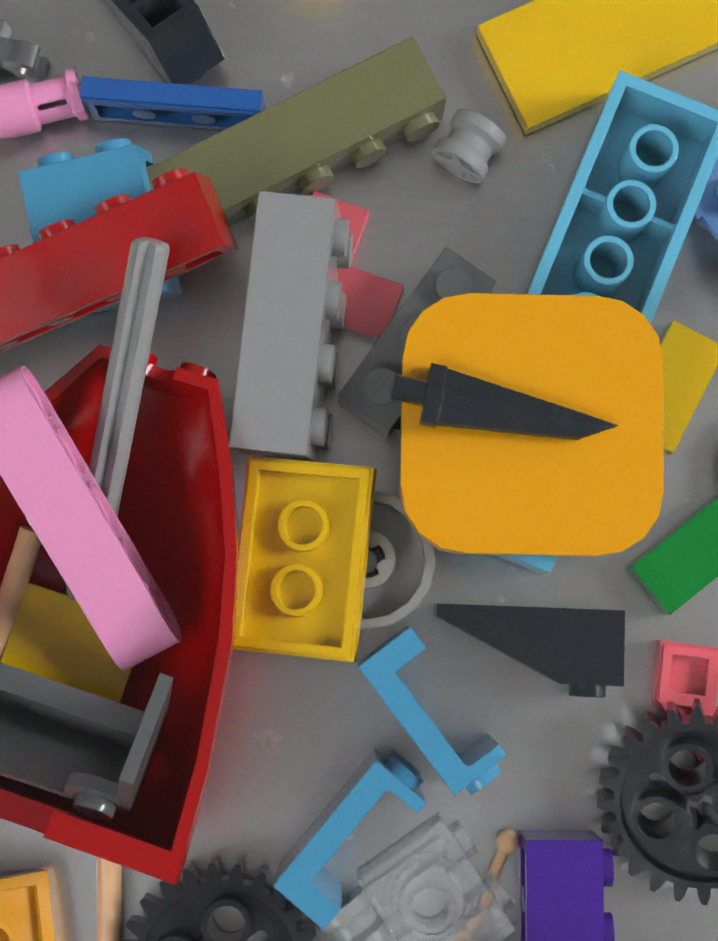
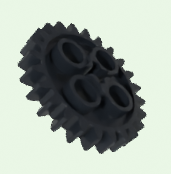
M694 698L690 715L682 716L678 707L673 701L667 702V720L660 722L648 710L643 713L645 729L643 734L627 725L623 728L622 738L629 749L610 745L607 759L616 768L606 767L600 770L599 783L609 788V790L598 792L597 808L610 812L602 817V833L618 834L612 841L613 856L632 853L628 863V874L634 876L645 869H649L651 871V891L655 892L667 880L673 883L675 901L680 902L685 896L688 887L697 888L701 904L707 905L711 889L718 888V851L705 850L698 845V842L707 835H718V706L713 716L704 715L700 699ZM681 750H693L704 757L701 765L691 770L678 768L670 759ZM652 773H658L664 776L667 782L651 780L649 776ZM704 794L711 796L712 804L703 801L697 808L690 806L689 799L699 802ZM661 803L667 805L674 813L663 821H654L643 815L641 810L648 804Z
M212 858L207 868L206 877L201 878L195 867L190 863L183 869L182 886L161 880L159 885L164 900L147 892L139 903L149 918L141 915H131L125 926L138 939H126L123 941H247L249 937L260 930L265 931L268 935L264 941H311L317 936L318 928L315 924L298 925L297 921L301 918L303 912L294 904L286 906L283 902L285 896L276 888L270 891L264 887L267 879V868L262 867L254 878L249 880L244 878L243 860H237L230 875H222L221 866L217 858ZM222 906L234 907L243 915L245 927L236 933L222 932L215 926L213 911Z

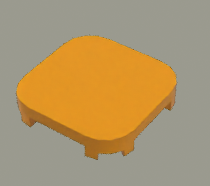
M467 293L444 297L423 310L408 331L401 363L402 375L427 380L430 364H440L447 366L448 369L596 417L618 426L577 441L442 426L432 428L419 425L422 406L401 402L399 494L403 515L406 516L417 535L432 544L437 550L458 555L577 556L589 558L622 552L643 539L659 517L664 493V360L659 336L645 315L624 301L602 296Z

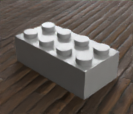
M259 191L229 444L230 448L244 454L318 462L319 449L329 450L333 414L328 413V408H324L326 389L336 390L340 366V353H335V345H331L333 329H343L347 302V294L342 293V282H338L339 269H350L353 252V233H349V219H342L336 198Z

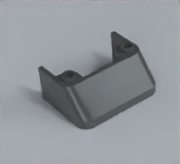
M0 662V775L73 799L72 807L75 810L95 819L111 821L114 813H129L165 731L173 677L162 673L159 674L145 711Z

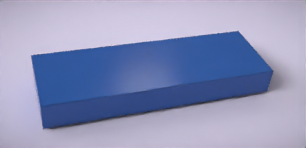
M82 76L80 98L93 120L225 130L266 109L263 90Z

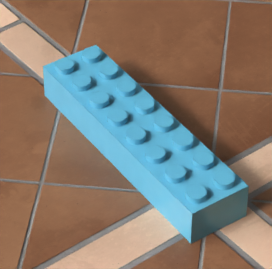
M619 70L602 106L525 294L602 296L620 300L645 315L651 324L718 158V109ZM494 555L540 575L550 573L557 556Z

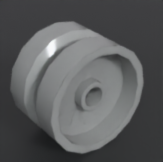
M377 491L374 494L369 551L376 555L378 563L373 572L366 574L360 627L362 630L393 625L415 611L431 588L436 565L434 546L417 535L406 516L403 515L401 500L395 495Z

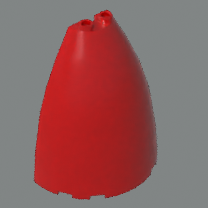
M100 344L44 392L88 468L111 353V347ZM150 352L117 517L170 605L180 626L183 640L134 666L122 704L145 711L159 674L162 673L173 677L165 731L129 813H114L111 821L95 819L75 810L72 807L73 799L0 776V818L44 834L43 838L171 884H178L186 862L211 771L234 649L239 552L233 466L219 379H216V375L211 370L190 362H182L179 368L176 367V370L156 367L158 358ZM1 476L0 587L20 526L31 528ZM41 543L29 583L67 594L66 582Z

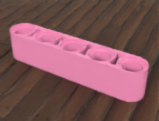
M21 366L0 377V476L115 664L125 671L183 640L182 632L170 605L36 378L25 366Z

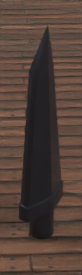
M435 363L430 364L427 380L395 373L390 394V400L422 406L419 425L432 428L442 426L577 441L618 426Z

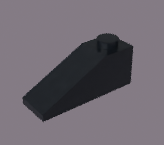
M104 0L143 54L168 83L189 85L200 79L207 71L225 59L199 6L194 0Z
M433 604L434 617L545 678L559 684H568V696L603 698L606 697V686L624 687L625 610Z

